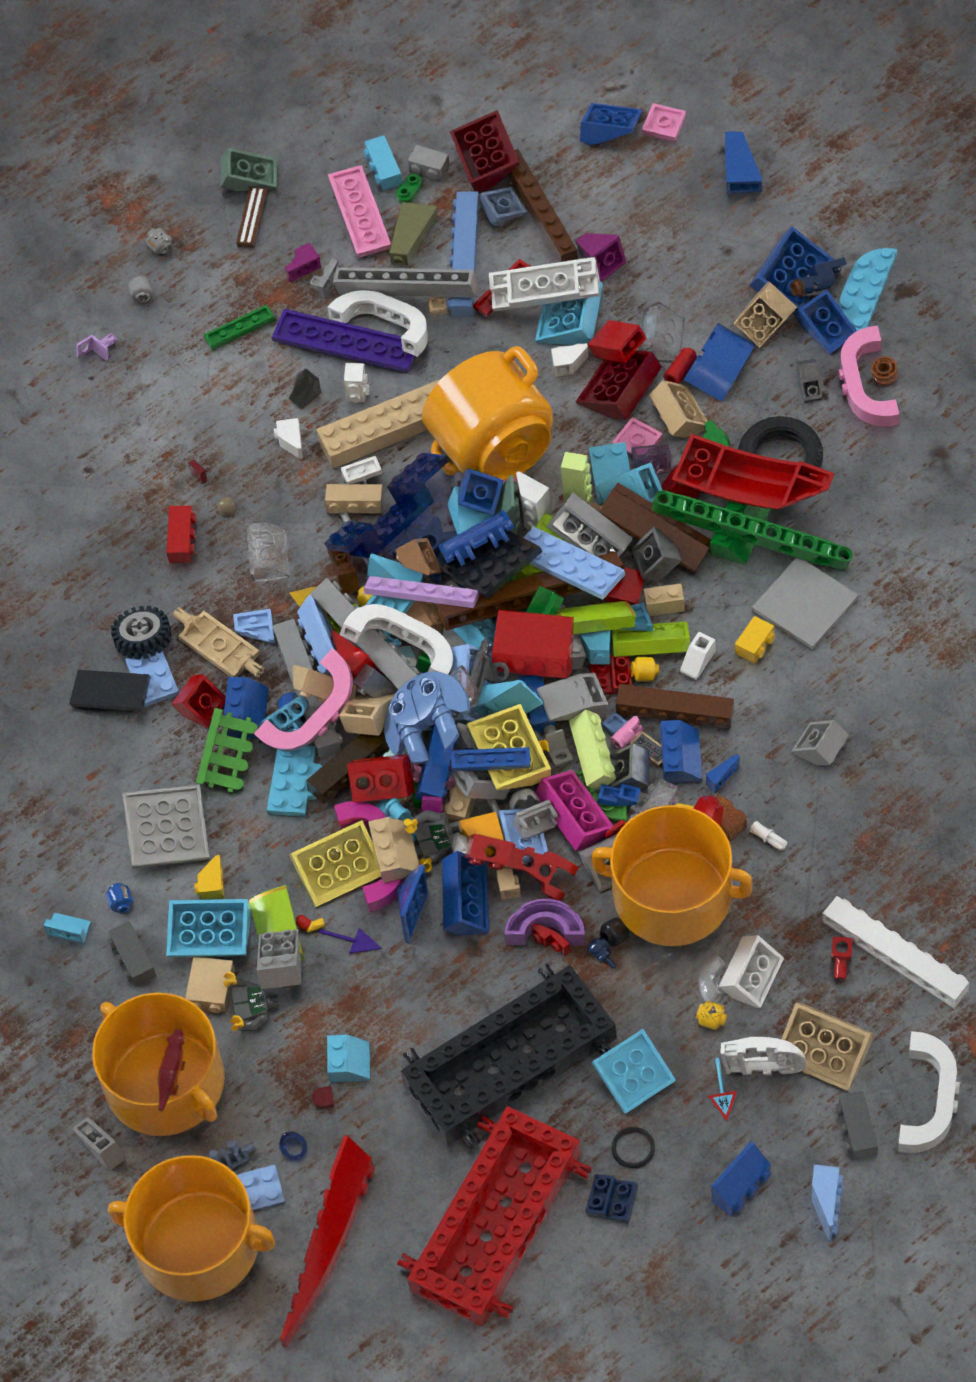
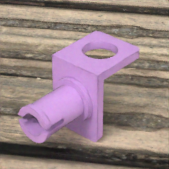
M109 333L101 340H98L91 334L76 345V356L80 358L90 350H93L106 361L108 360V348L117 343V339L112 333ZM87 343L86 348L81 351L82 346Z

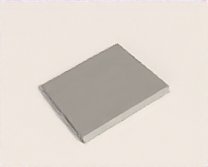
M796 558L752 606V611L813 650L858 600L859 595L807 561Z
M200 784L122 793L132 869L210 860Z

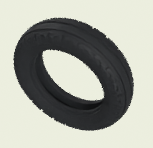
M775 416L763 419L752 425L745 432L739 443L738 450L754 454L756 448L766 439L777 436L795 439L804 447L807 454L805 463L819 468L822 466L823 447L818 435L809 425L792 417Z

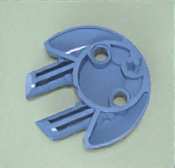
M426 672L407 681L395 693L388 706L384 722L386 742L394 755L403 754L406 747L411 763L429 762L430 758L421 735L423 730L430 728L429 726L436 724L445 750H448L459 737V732L453 719V712L462 715L470 712L468 695L460 682L442 672Z

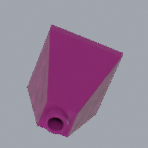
M586 233L575 241L578 252L583 259L595 257L601 282L627 263L618 235Z

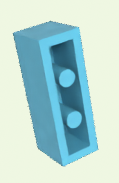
M385 136L365 141L363 153L365 159L370 161L369 167L371 172L376 174L374 175L376 184L380 185L383 191L400 186L402 184L401 172Z

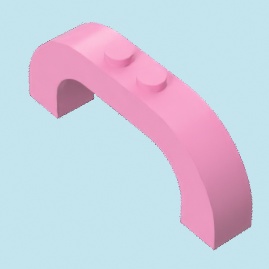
M878 326L858 330L845 341L841 350V369L838 370L839 379L844 382L842 384L843 395H847L851 410L864 422L875 426L899 425V410L896 399L875 401L869 398L864 393L857 366V360L862 355L881 351V337Z
M332 648L320 661L331 673L334 680V688L329 698L296 731H280L269 720H266L254 733L261 741L279 750L291 751L301 749L312 743L318 736L322 737L328 730L327 726L340 718L339 714L352 694L353 677L347 662L337 651Z

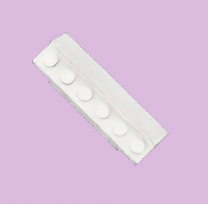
M595 257L489 273L492 309L494 312L600 296V278Z

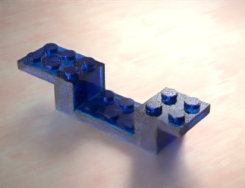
M425 452L419 454L415 461L407 465L404 471L395 476L392 482L387 485L396 504L391 506L385 515L379 517L374 525L351 520L344 522L342 527L337 532L331 534L324 543L326 548L348 552L352 556L370 558L371 554L377 555L435 502L425 483L449 462L447 456Z

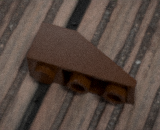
M335 545L327 549L337 582L342 588L341 593L359 590L360 586L356 570L346 545Z

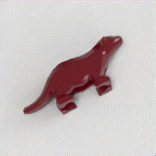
M177 1029L166 1038L168 1046L159 1069V1111L164 1110L170 1095H177L179 1085H177L180 1070H184L186 1063L183 1061L182 1046L185 1043L183 1032Z

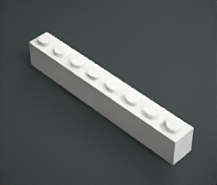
M836 896L823 912L822 922L844 937L852 938L853 943L952 1008H955L968 992L969 982L963 975H957L944 963L940 964L934 960L932 955L919 950L914 943L905 941L897 932L888 930L880 921L868 917L865 911L853 907L848 900Z

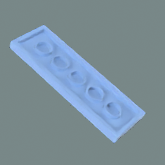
M533 527L523 537L540 546L542 553L529 563L530 565L602 600L625 576L624 569L536 527Z

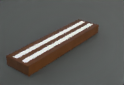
M249 187L236 242L239 247H255L267 196V188Z

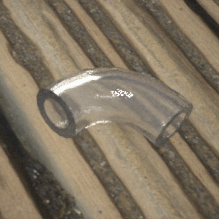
M717 954L711 955L701 966L697 983L699 993L704 1001H712L718 1004L725 994L719 988L717 980L720 974L726 970V965Z

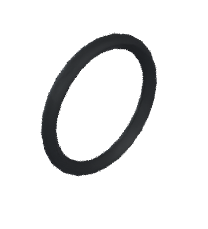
M628 1127L616 1134L612 1141L611 1149L614 1158L620 1164L627 1167H640L649 1162L653 1157L655 1143L652 1136L646 1130L639 1127ZM626 1132H641L649 1139L651 1150L643 1161L628 1163L618 1156L616 1143L619 1137Z

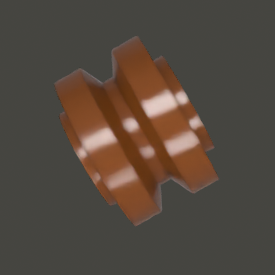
M883 356L877 358L872 363L871 371L875 383L881 386H889L897 380L898 369L894 359Z

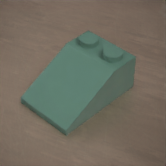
M227 147L220 160V188L233 191H249V187L267 188V190L277 188L276 158Z

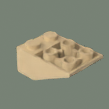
M767 282L733 323L760 348L797 307L771 282Z
M361 694L348 701L339 714L345 732L380 735L384 728L388 706L395 694L375 698L368 694L366 696Z

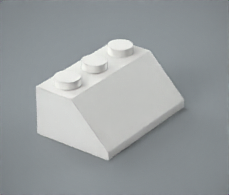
M518 471L516 477L523 524L530 531L537 525L545 513L552 516L549 487Z
M758 935L742 937L719 988L735 1000L761 1008L784 957Z

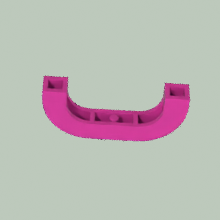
M349 801L334 805L341 830L361 820L365 827L370 829L368 821L386 818V815L379 808L366 802ZM405 878L383 883L381 879L376 883L362 887L369 911L373 912L382 909L392 903L398 897V887L400 884H403Z

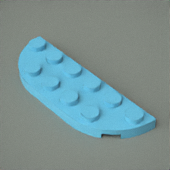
M882 248L870 251L862 255L851 269L839 300V307L857 331L867 328L870 324L897 256V249Z

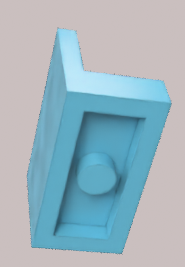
M54 913L52 919H46L44 923L47 935L84 943L91 926V921Z

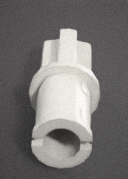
M758 821L752 824L750 832L763 839L764 843L768 842L779 850L785 849L787 841L776 835L773 829L769 830Z

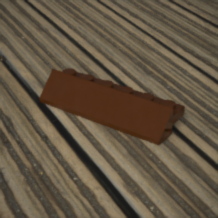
M617 483L614 489H612L599 510V513L639 540L653 527H657L676 544L682 559L679 564L693 573L710 549V538L683 522L657 514L653 511L651 502L620 483Z

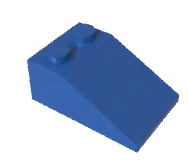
M827 289L793 314L803 329L829 354L841 347L853 333L857 332Z

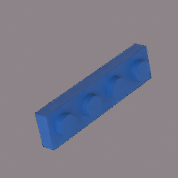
M529 747L451 750L452 771L530 768Z

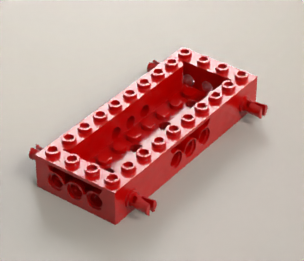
M508 1106L497 1123L485 1116L481 1117L482 1122H478L477 1128L491 1133L418 1261L402 1253L403 1260L399 1259L397 1263L398 1266L411 1271L407 1278L411 1292L484 1327L492 1311L506 1319L510 1318L509 1312L513 1313L514 1307L499 1301L503 1291L570 1173L573 1172L587 1180L588 1173L591 1174L592 1167L577 1161L581 1155L580 1140ZM529 1165L531 1170L523 1173L520 1171V1167ZM503 1199L512 1201L508 1207L501 1206L500 1202ZM485 1233H488L492 1236L491 1240L488 1242H484L480 1239L481 1236ZM464 1268L472 1270V1274L467 1277L462 1276L460 1273Z

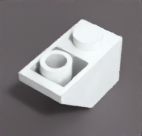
M587 343L551 349L555 377L574 374L588 358Z
M698 632L689 645L680 672L697 680L716 652L715 639Z

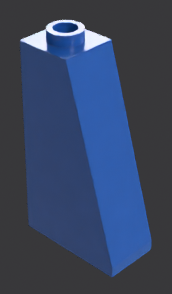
M743 131L725 132L727 193L762 192V177Z

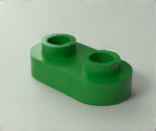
M410 174L404 179L396 191L398 203H411L422 188V178L419 175Z

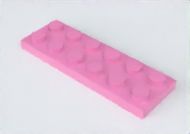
M362 165L328 174L357 258L390 249L391 243Z

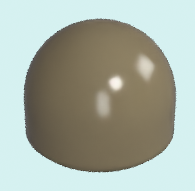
M223 497L218 501L217 508L219 514L231 516L235 513L236 504L232 498Z

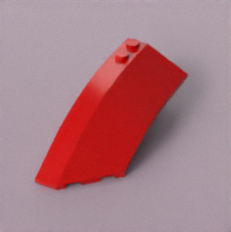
M691 434L673 475L672 482L740 504L782 509L828 491L835 473L802 461L780 460L741 451Z

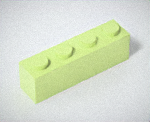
M565 452L561 465L564 503L572 493H575L586 503H590L593 500V495H591L592 484H590L591 474H589L590 463H588L587 455Z
M584 710L569 720L586 786L600 791L601 784L609 785L616 780L615 769L611 763L610 751L606 745V737L601 727L600 717L596 713Z

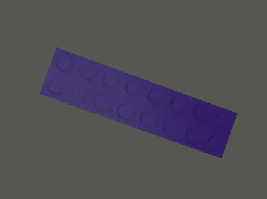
M287 309L283 310L272 335V341L405 373L409 372L415 358L414 355L402 350V336Z

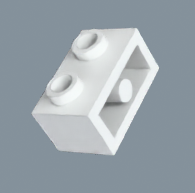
M346 363L344 386L347 402H365L366 395L370 393L368 374L365 373L364 363Z

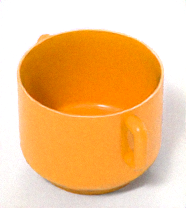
M514 346L506 352H485L465 360L449 371L436 384L427 397L422 411V421L435 439L431 445V455L447 475L454 476L455 472L458 471L463 474L469 468L505 481L510 475L516 478L518 471L525 473L546 452L552 436L553 411L548 401L533 384L538 376V367L522 347ZM515 358H517L520 361V363L524 366V368L527 370V374H525L524 371L520 368V366L516 363V361L514 360ZM442 449H443L444 452L448 455V457L452 460V462L454 463L453 465L450 463V461H449V460L446 458V456L443 454Z
M666 805L643 811L630 819L621 828L613 842L612 848L598 847L592 852V867L594 871L602 876L612 878L613 899L619 917L631 932L653 944L684 946L704 939L713 933L723 922L730 909L732 898H747L752 893L751 875L744 870L732 868L731 846L722 828L706 814L689 807ZM604 859L610 860V865L604 864ZM732 880L739 881L740 887L733 886Z
M169 993L139 995L123 1002L117 1007L110 1002H103L100 1005L103 1022L95 1035L92 1058L106 1101L114 1115L132 1130L151 1136L179 1134L192 1129L203 1120L214 1122L217 1119L215 1107L224 1087L225 1071L212 1025L205 1013L191 1001ZM177 1029L183 1032L185 1041L182 1046L183 1061L186 1063L184 1070H180L177 1085H179L177 1095H170L164 1110L159 1111V1069L168 1046L166 1038Z
M190 1155L163 1161L148 1170L136 1182L128 1196L127 1202L113 1201L108 1205V1213L111 1220L116 1225L125 1228L128 1242L145 1278L161 1293L177 1300L200 1302L215 1299L228 1293L247 1276L255 1262L258 1251L268 1252L275 1247L272 1232L264 1226L257 1225L248 1194L241 1180L230 1168L211 1158Z

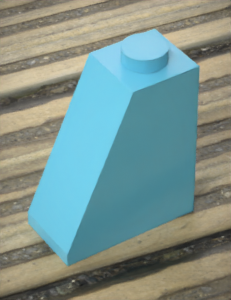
M611 630L580 633L579 636L589 663L610 664Z

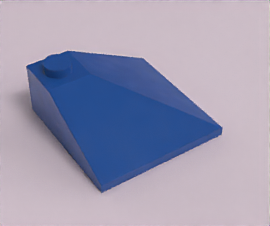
M591 103L581 121L580 142L593 145L633 132L643 109Z
M419 865L404 879L403 884L399 885L397 890L405 943L408 944L429 895L424 865Z

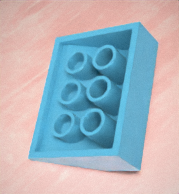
M599 282L600 296L543 304L535 341L537 343L559 345L589 343L594 336L603 287L602 282Z
M248 899L169 900L166 956H246L251 907Z

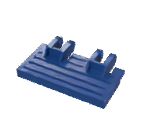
M503 510L437 546L447 563L455 560L454 556H456L462 566L465 564V558L475 559L471 547L475 549L487 543L489 538L496 548L499 546V540L509 541L504 529L509 531L515 527Z

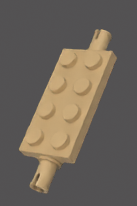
M181 607L174 611L173 617L182 622L185 627L178 636L179 640L230 677H238L247 669L256 677H260V674H263L264 667L254 661L260 655L259 650L207 612L203 611L199 616L188 614Z

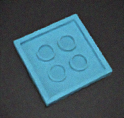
M641 1029L592 1061L593 1066L624 1114L676 1081L644 1029Z

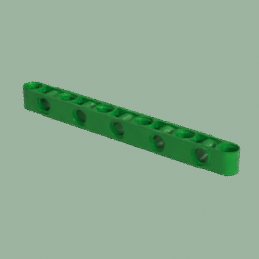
M661 490L656 493L652 503V509L657 514L822 566L845 570L853 557L850 548L829 540L684 495Z

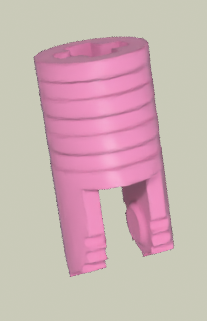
M633 716L610 737V741L616 749L620 750L626 747L644 730L642 725H639L640 720L638 716Z

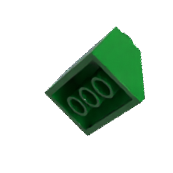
M729 501L726 509L766 521L771 508L750 506ZM715 532L710 542V554L746 565L755 545Z

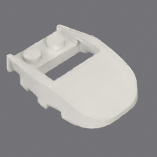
M748 1037L721 1043V1057L726 1074L742 1072L743 1075H752V1071L763 1072V1075L772 1076V1071H779L784 1075L798 1073L806 1068V1059L803 1052L794 1044L782 1039ZM757 1049V1053H766L767 1057L745 1059L744 1054H746V1050Z

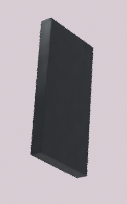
M78 670L69 704L73 707L143 711L151 677L149 674Z

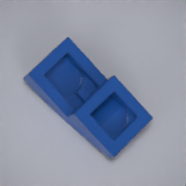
M623 783L621 788L601 784L597 803L611 806L637 805L641 788Z

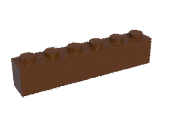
M619 684L616 713L623 716L633 715L641 718H656L661 721L681 720L685 723H695L700 726L710 725L717 728H731L734 699Z

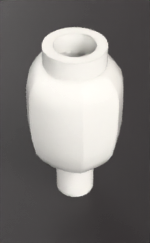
M460 833L453 834V845L451 846L453 853L460 851L466 854L469 840Z

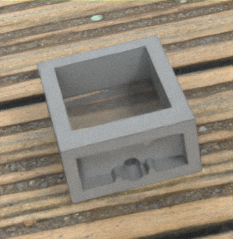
M451 770V776L466 798L505 800L510 789L496 790L487 770Z

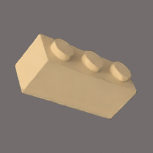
M327 484L325 495L326 513H340L342 511L353 514L382 513L384 498L382 484Z

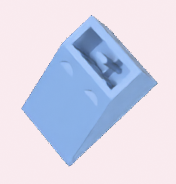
M814 1165L812 1203L828 1241L832 1242L833 1235H837L843 1175H839V1167Z

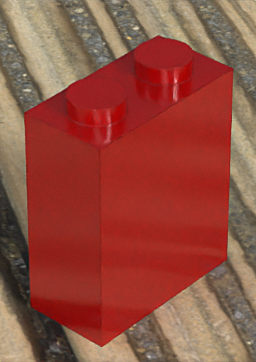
M608 320L587 345L595 358L626 363L647 338L640 325Z

